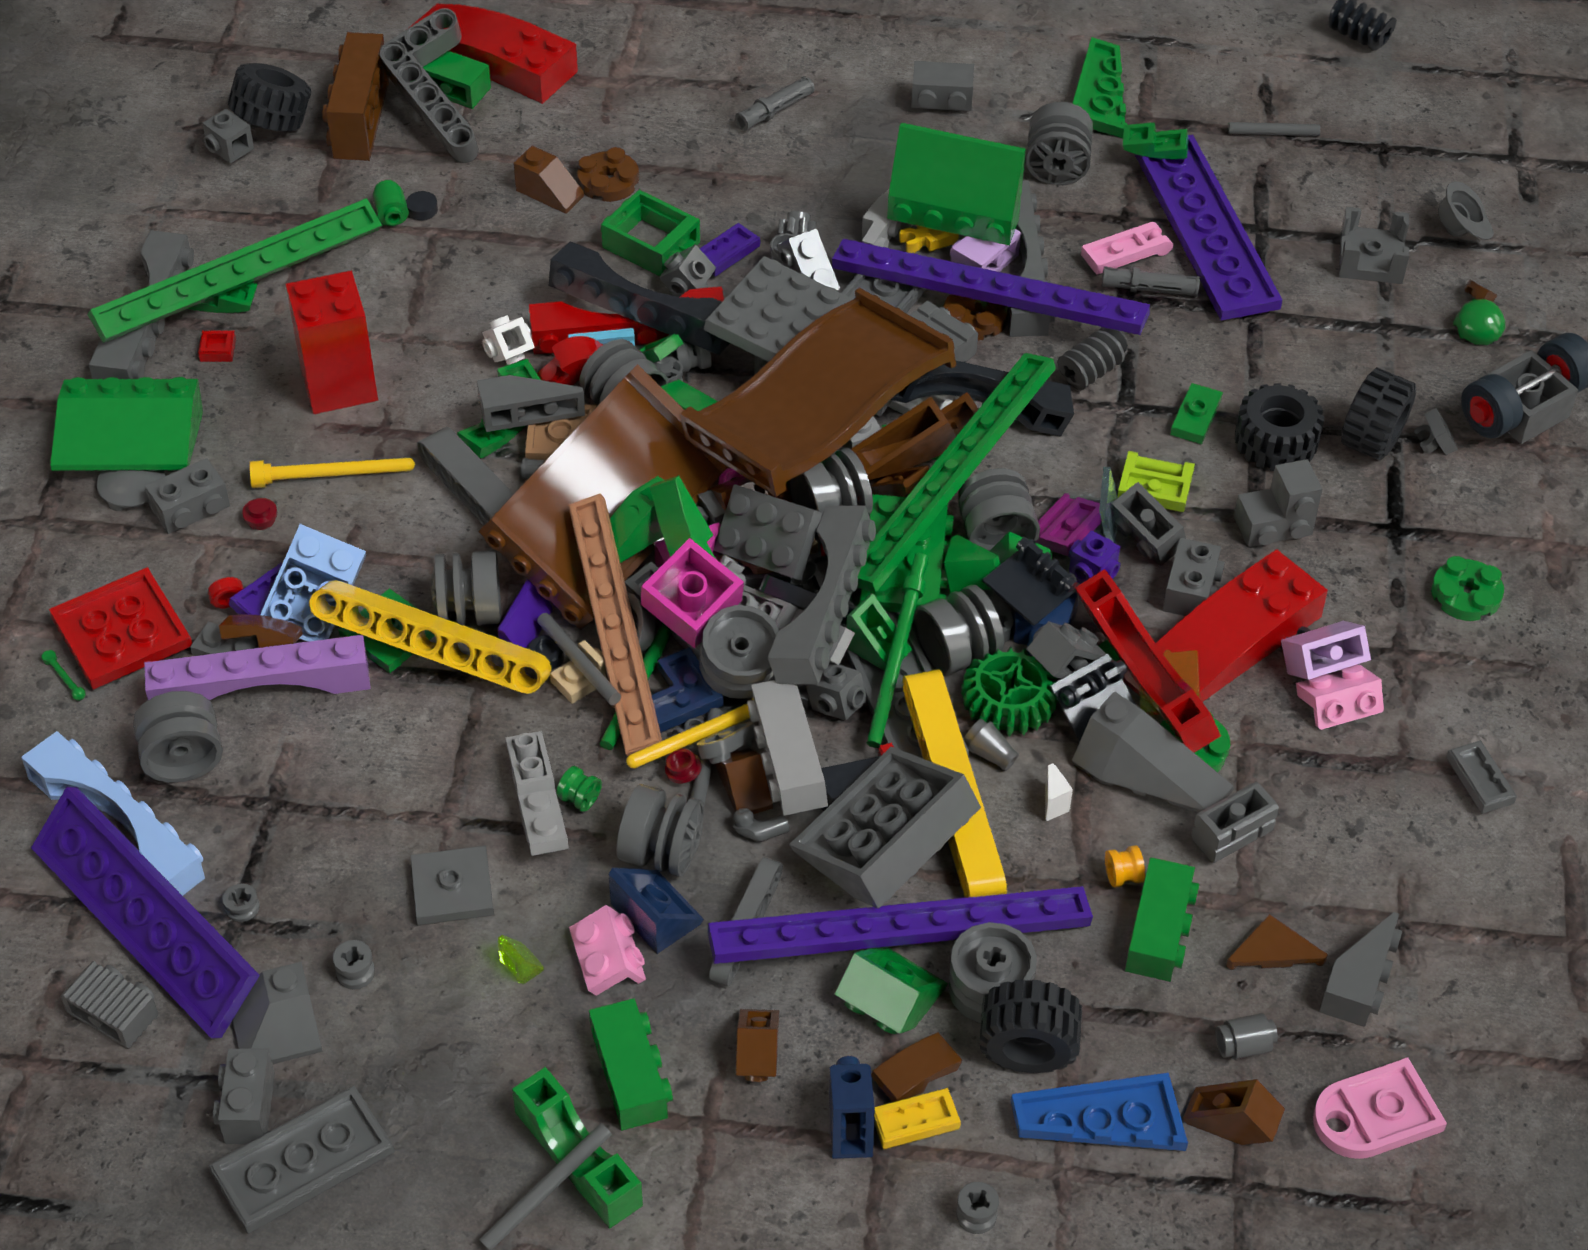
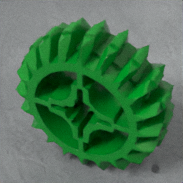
M1011 646L1007 652L997 649L993 655L986 653L982 660L973 659L970 669H966L961 686L964 710H969L971 720L983 719L986 723L992 722L998 731L1006 730L1009 737L1015 730H1018L1024 736L1028 731V727L1037 731L1041 723H1048L1051 714L1056 710L1057 700L1049 686L1057 682V677H1054L1034 656H1027L1026 648L1020 653L1014 652Z

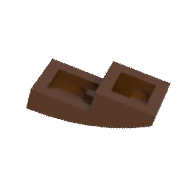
M229 615L219 625L222 639L256 635L259 648L294 644L303 634L302 627L294 623L262 615Z
M937 1032L908 1046L883 1062L872 1071L871 1077L890 1100L896 1102L924 1093L930 1081L957 1071L962 1059Z

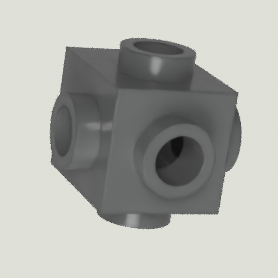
M224 109L202 123L205 134L204 143L208 150L212 153H217L230 164L254 149L250 125L228 109Z
M695 244L670 256L664 264L666 269L659 279L674 296L680 297L690 289L707 288L708 284L706 282L716 267Z
M829 662L828 668L823 670L818 685L806 684L812 710L842 720H847L867 701L861 671Z

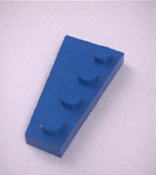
M1169 1073L1011 1095V1106L1019 1138L1179 1151L1187 1150L1188 1141Z

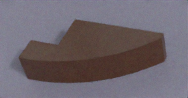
M968 392L941 410L931 396L851 448V450L855 452L862 462L869 480L891 475L941 455L979 408Z

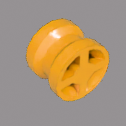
M1137 845L1128 846L1122 852H1118L1116 849L1106 850L1105 867L1112 887H1120L1126 881L1134 883L1145 881L1144 860Z

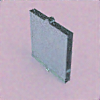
M1103 467L1099 513L1105 537L1116 544L1117 527L1114 524L1116 517L1112 507V503L1117 499L1115 482L1113 481L1111 468Z

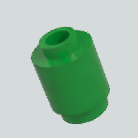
M392 180L379 182L375 186L372 195L378 219L386 226H396L403 223L409 215V210L402 188Z

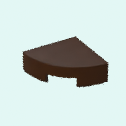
M1471 279L1464 288L1465 292L1471 294L1476 299H1487L1494 302L1497 294Z

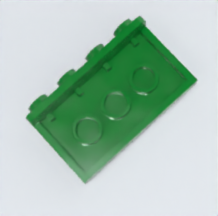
M872 495L873 509L870 514V520L875 522L876 534L907 497ZM948 504L876 593L861 589L860 602L868 594L873 593L885 611L900 612L904 598L902 593L906 576L910 575L916 553H923L929 557L923 578L926 585L923 596L917 601L916 609L918 606L938 598L946 600V594H940V588L947 589L948 585L946 569L942 567V564L945 561L950 541H945V535L952 536L954 515H947Z

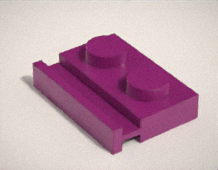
M1065 493L1038 521L1040 533L1036 543L1049 548L1053 552L1068 556L1074 542L1078 539L1082 540L1091 530L1094 531L1108 516L1106 505L1080 497L1071 499L1070 495Z

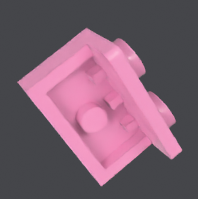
M1354 665L1341 669L1338 672L1296 683L1297 696L1314 708L1315 726L1321 730L1382 713L1384 710L1381 679L1361 665Z
M605 905L569 927L589 992L597 996L627 977L638 984L646 980L642 968L645 961L642 953L635 946L632 936L635 932L634 926L626 914H620Z

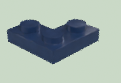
M690 647L658 660V670L669 685V688L652 695L660 733L680 725L688 719L709 712L711 708L723 706L722 694L715 692L704 681L699 669V660Z

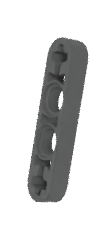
M765 857L761 859L732 921L764 917L778 887L783 863ZM713 961L709 975L710 980L730 986L742 961L714 964Z

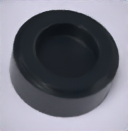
M418 191L412 193L406 199L409 216L415 220H428L438 212L437 198L430 192Z
M549 635L536 637L529 644L528 649L546 656L550 662L551 670L559 667L564 661V652Z

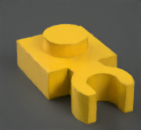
M917 226V229L905 228L899 231V242H906V252L915 253L923 246H926L929 251L954 245L959 238L958 234Z

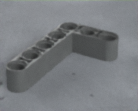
M444 8L433 12L386 42L380 49V57L387 76L451 156L458 162L468 163L473 161L479 153L474 132L423 68L455 47L462 38L455 13L450 9Z

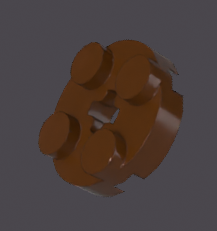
M619 147L584 156L579 160L577 172L578 185L584 191V194L592 199L593 195L602 196V200L606 202L625 199L635 191L634 186L639 183L637 163L630 156L625 155V151Z
M950 294L945 300L944 308L950 312L951 316L962 323L971 324L976 332H978V341L984 340V335H989L993 332V337L1000 334L1006 326L1007 306ZM972 311L978 312L976 315L970 314Z

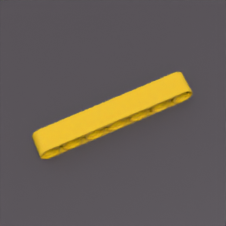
M329 581L313 593L310 598L309 606L311 612L320 620L521 693L529 694L535 692L548 679L551 673L549 660L538 652L342 581ZM325 594H329L335 599L336 607L326 601ZM358 606L366 608L369 613V619L360 614ZM392 618L401 622L403 631L393 626ZM425 630L435 635L436 643L426 638ZM458 642L467 645L470 655L460 651ZM491 655L499 656L503 660L504 667L495 665ZM530 667L534 669L537 673V679L530 678L525 673L524 668Z
M940 669L903 676L904 696L923 759L964 774L981 806L969 821L948 840L964 896L969 898L1007 894V884L943 674Z

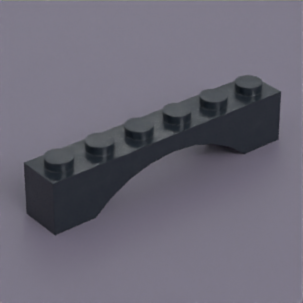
M571 241L550 259L548 285L550 287L666 334H678L681 340L718 355L730 344V342L704 330L706 319L722 301L714 298L678 297L643 288L613 271L598 252Z
M956 361V366L952 369L943 364L907 385L890 400L908 403L915 399L932 395L960 397L968 392L973 400L985 402L1009 372ZM1046 381L1016 419L1030 430L1062 436L1074 416L1070 385Z

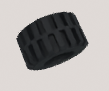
M262 63L242 64L240 67H237L227 105L234 114L255 126L274 131H294L301 128L311 96V88L300 77L285 69Z
M1376 367L1367 375L1352 401L1342 428V444L1379 461L1382 460L1394 447L1407 422L1416 397V384Z
M1274 383L1273 386L1264 384L1260 386L1259 390L1252 389L1249 391V395L1244 396L1239 409L1234 438L1235 443L1238 444V451L1240 454H1245L1247 461L1256 462V466L1262 469L1264 466L1268 467L1270 471H1274L1275 465L1306 459L1310 462L1317 452L1324 423L1322 406L1317 405L1318 400L1314 396H1308L1306 390L1295 389V386L1290 384L1288 386H1282L1281 383Z
M1020 979L1014 982L1000 983V986L992 987L983 998L979 1037L980 1050L983 1054H986V1058L991 1062L1016 1072L1038 1074L1062 1070L1068 1064H1073L1076 1061V1057L1079 1056L1082 1005L1079 1004V999L1076 996L1071 995V991L1066 988H1060L1057 984L1051 982Z

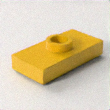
M948 1088L877 1106L874 1109V1125L883 1149L958 1130L961 1126L960 1118Z

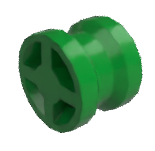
M572 766L564 773L558 784L557 798L564 802L572 801L577 809L585 812L597 800L602 788V781L593 775L588 777L584 775L583 769Z

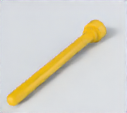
M411 458L271 467V463L264 464V460L250 461L251 487L264 488L266 484H272L273 480L411 471L415 467V462Z
M745 704L630 754L626 759V763L630 768H638L750 718L748 705Z

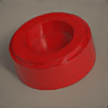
M221 578L213 582L208 588L210 602L217 608H230V598L243 590L244 587L242 581L238 578Z

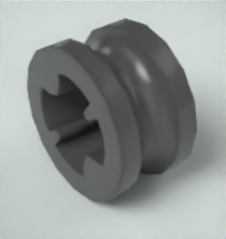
M248 884L233 885L225 891L222 897L225 912L233 921H248L259 911L260 906L257 892L254 887ZM238 899H247V902L243 901V906H235V903H239Z

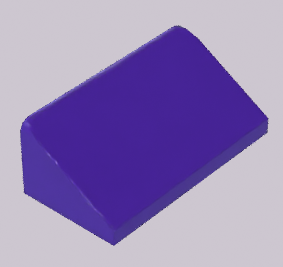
M529 580L524 583L498 628L499 639L527 649L531 641L538 637L542 630V627L537 623L538 617L543 613H548L549 615L552 613L550 602L538 593L536 587Z

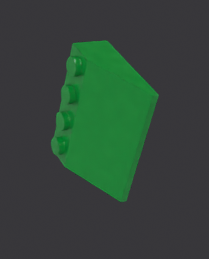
M901 123L888 194L887 219L1010 246L1019 222L1026 149Z
M81 377L64 379L57 401L50 464L51 471L181 470L189 466L203 415L198 379H186L184 377L172 379H152L150 377L139 379H118L115 377L106 379H84Z

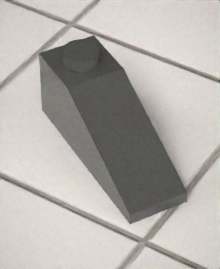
M513 375L477 380L479 406L486 432L585 416L584 391L582 387Z

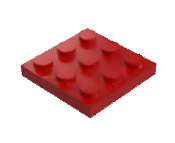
M148 567L49 609L52 620L92 689L144 668L145 662L160 661L192 645L189 633Z

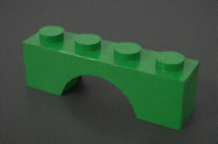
M546 1067L512 1088L515 1113L556 1164L589 1134L576 1113L569 1094ZM599 1147L568 1176L569 1180L609 1229L643 1206L642 1183L618 1153L611 1155Z

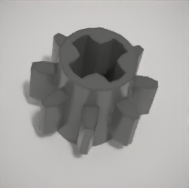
M790 211L787 213V220L779 219L778 234L789 233L797 236L816 229V222L810 221L811 215L806 212Z

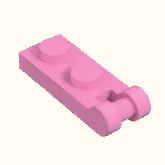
M1150 222L1083 245L1081 256L1098 275L1103 273L1104 266L1118 268L1155 254L1164 256L1172 250L1173 243L1167 236H1162V230L1156 222Z

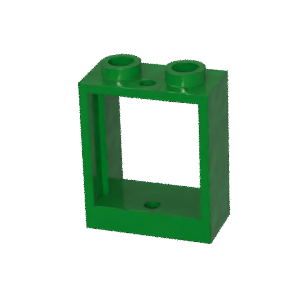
M639 189L634 195L626 199L611 216H607L601 224L602 248L660 277L666 269L664 264L670 256L700 243V219ZM643 220L669 234L653 247L627 233Z

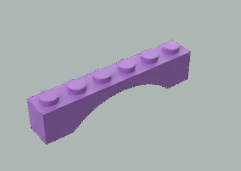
M363 635L144 663L145 691L148 700L154 696L171 691H190L201 694L208 700L238 689L275 684L301 685L321 689L333 694L371 689Z

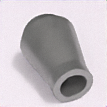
M983 719L978 720L964 738L965 743L969 746V751L1000 766L1005 771L1014 764L1019 756V753L1011 747L992 722L986 723Z

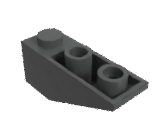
M1393 912L1335 960L1320 1013L1363 1027L1366 1026L1370 1013L1378 1015L1384 992L1378 991L1377 987L1379 981L1387 984L1393 961L1386 959L1388 951L1396 953L1402 930L1395 928L1399 913Z

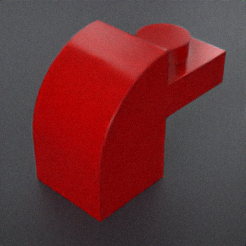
M574 336L564 339L551 347L555 357L537 375L543 381L574 385L579 380L583 366L589 357L603 344L587 336Z

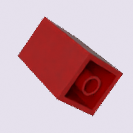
M352 270L286 283L301 372L313 414L378 401L366 316Z

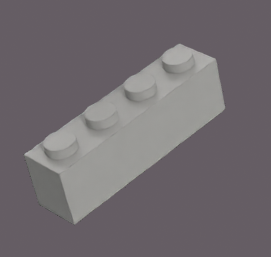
M776 680L751 685L753 700L747 701L751 722L758 721L759 726L754 727L758 748L765 747L766 749L765 753H761L765 774H772L774 778L768 780L772 801H780L784 816L827 807L825 780L797 684H777Z

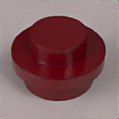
M256 498L249 501L243 507L242 514L244 521L251 528L265 530L274 524L278 511L276 504L270 499Z
M679 749L672 752L667 757L665 765L667 778L677 784L694 780L702 769L699 757L688 749Z

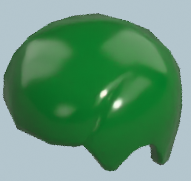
M1473 299L1461 307L1453 321V326H1457L1461 339H1466L1474 345L1487 346L1502 336L1505 330V318L1500 308L1494 302L1487 299Z

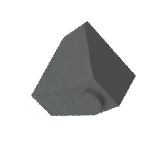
M1115 691L1091 716L1072 759L1073 765L1101 784L1111 787L1115 784L1132 789L1133 793L1141 796L1149 794L1166 799L1169 804L1198 813L1225 799L1234 790V786L1145 711Z

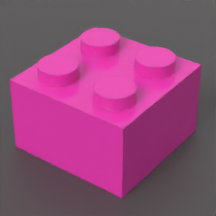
M689 538L641 586V605L695 649L702 642L703 631L709 619L721 609L738 605L742 601L744 581Z

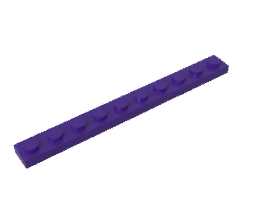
M848 239L841 241L832 257V268L1137 335H1141L1150 314V304Z
M1082 886L881 906L879 909L866 907L708 923L707 933L714 964L957 940L960 934L972 926L988 922L1006 924L1020 930L1022 933L1091 926L1093 915L1084 887Z

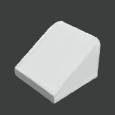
M1053 763L1048 765L1045 785V819L1047 821L1069 812L1073 790Z

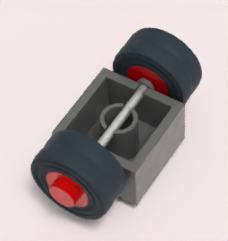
M1574 333L1561 334L1544 343L1537 354L1531 350L1467 385L1462 392L1461 405L1468 423L1483 437L1497 438L1508 432L1522 444L1569 418L1577 393L1588 388V342Z

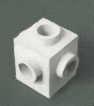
M508 315L489 322L492 328L482 332L485 338L482 341L484 350L490 358L493 357L494 362L505 360L507 365L525 358L523 352L535 348L532 342L531 331L528 325L524 323L522 317L509 320Z

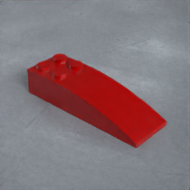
M437 3L411 25L413 26L439 9L446 8L452 10L457 17L462 38L449 51L488 64L491 81L541 104L578 72L576 43L504 13L466 5Z
M1276 549L1208 597L1156 642V645L1177 673L1193 688L1203 702L1281 646L1282 639L1295 636L1299 628L1302 626L1308 627L1320 619L1328 590ZM1128 670L1124 674L1123 682L1158 712Z

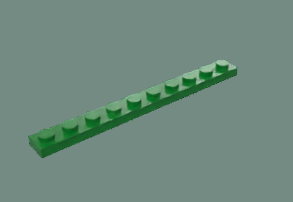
M366 198L93 308L87 315L102 342L105 343L379 230L382 224Z
M1030 353L1022 355L876 534L874 541L870 542L867 550L866 564L861 566L858 574L857 588L875 593L879 590L1055 371L1056 367L1053 358Z

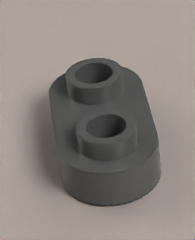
M754 722L738 723L699 741L697 747L701 759H709L711 764L719 763L730 759V752L741 751L751 747L752 740L756 739Z

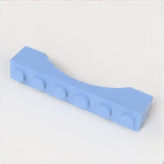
M56 731L21 757L28 779L50 799L59 800L66 787H77L99 810L108 813L122 823L134 837L139 847V852L182 896L205 879L201 865L203 857L199 850L191 843L185 845L169 823H160L155 818L152 809L144 801L138 803L134 800L124 783L120 780L114 782L108 777V773L103 765L96 759L90 761L75 740L70 739L68 741Z

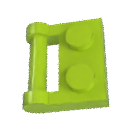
M1128 451L1117 498L1135 483L1139 482L1165 509L1184 512L1195 463L1185 462L1182 465L1138 456V452Z

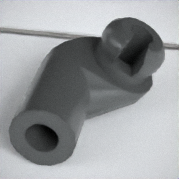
M748 808L739 809L733 815L735 831L755 841L762 842L789 832V825L783 814L763 822L753 818L754 815Z

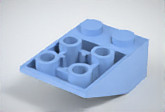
M300 524L260 615L282 619L302 627L303 634L299 639L306 642L329 639L335 625L314 616L309 606L310 598L313 593L329 581L337 580L354 585L365 560L366 551ZM325 594L326 601L336 607L335 599L331 595Z

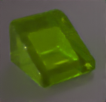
M505 935L498 937L500 961L520 983L525 984L544 971V966L523 943Z

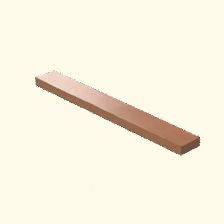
M599 493L571 503L568 506L608 680L621 694L620 701L614 706L625 754L629 756L662 741L606 501L604 496Z

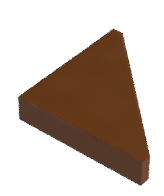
M1269 914L1228 958L1226 967L1230 970H1234L1237 966L1261 965V968L1292 967L1293 964L1315 963L1318 966H1323L1326 963L1328 954Z

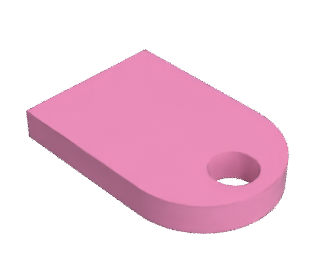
M1409 1058L1329 1085L1320 1094L1313 1114L1314 1128L1320 1140L1333 1152L1354 1159L1373 1157L1444 1132L1447 1125ZM1332 1118L1340 1119L1346 1124L1347 1130L1336 1132L1328 1127L1326 1121Z

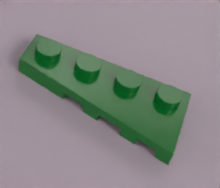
M1091 37L1072 104L1080 106L1089 114L1094 130L1123 138L1124 125H1127V123L1125 122L1126 105L1123 103L1124 84L1121 83L1120 45Z

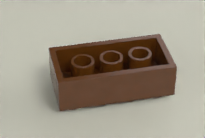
M347 32L344 44L339 45V64H335L333 69L334 84H329V103L323 106V121L328 123L329 126L326 135L327 146H332L334 159L370 161L389 84V77L385 72L380 57V49L384 45L383 34Z

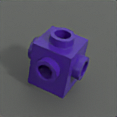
M1091 530L1082 540H1076L1070 548L1068 557L1071 558L1069 573L1072 572L1075 575L1079 584L1104 569L1114 579L1121 566V563L1118 562L1120 546L1109 538L1103 537Z

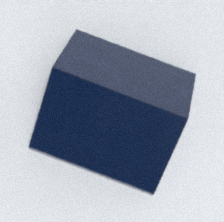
M612 868L608 874L611 905L620 914L624 913L629 917L634 930L657 954L700 926L704 920L657 870Z

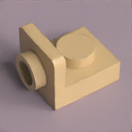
M585 640L578 643L580 650L606 677V667L602 652L598 648L593 649ZM572 661L567 662L550 673L551 683L571 704L596 690Z

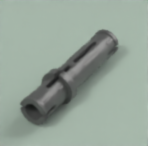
M803 76L769 97H761L755 100L751 107L736 113L735 121L738 127L746 131L759 122H767L773 119L774 114L813 94L815 90L814 84L809 77Z
M1104 266L1102 287L1130 289V292L1137 293V290L1197 297L1200 276L1140 271L1138 267H1133L1130 270Z

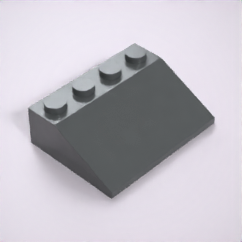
M890 747L789 845L795 853L852 897L879 909L969 821L981 806L964 774Z

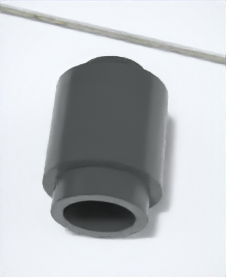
M1263 1013L1225 1020L1224 1025L1217 1026L1215 1030L1220 1054L1224 1058L1231 1056L1234 1060L1272 1052L1273 1043L1278 1041L1275 1023L1272 1019L1268 1020Z

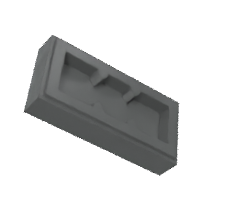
M1481 740L1448 750L1446 756L1448 762L1481 814L1515 804L1517 795Z

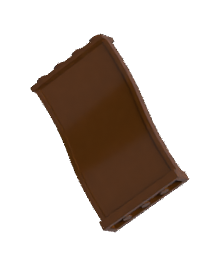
M859 287L855 290V298L832 309L808 325L792 338L758 373L737 390L700 411L692 407L682 411L680 417L685 438L777 497L786 490L785 484L788 480L808 471L832 455L907 385L943 364L951 369L954 368L956 360L953 339Z
M638 364L623 377L602 402L478 531L492 549L499 551L510 562L512 568L517 573L524 575L536 587L538 593L543 598L550 600L562 612L563 617L571 624L576 625L580 630L594 619V614L568 505L601 493L605 498L609 518H611L627 496L635 489L656 476L667 480L678 475L696 504L699 501L698 494L706 492L722 472L728 468L727 465L686 440L680 413L684 409ZM654 543L620 563L624 581L629 578L655 549Z

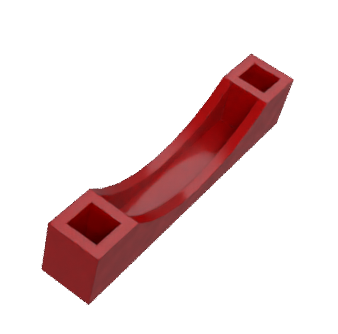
M722 286L690 289L680 296L714 298L722 302L724 301ZM562 301L529 304L532 342L535 347L533 348L534 355L554 353L551 347L567 339L568 334L633 328L635 345L649 344L670 336L619 314L591 312L573 307Z
M1104 569L1075 587L1089 616L1178 740L1195 753L1221 736L1209 710L1193 688L1182 679L1161 652L1108 572Z

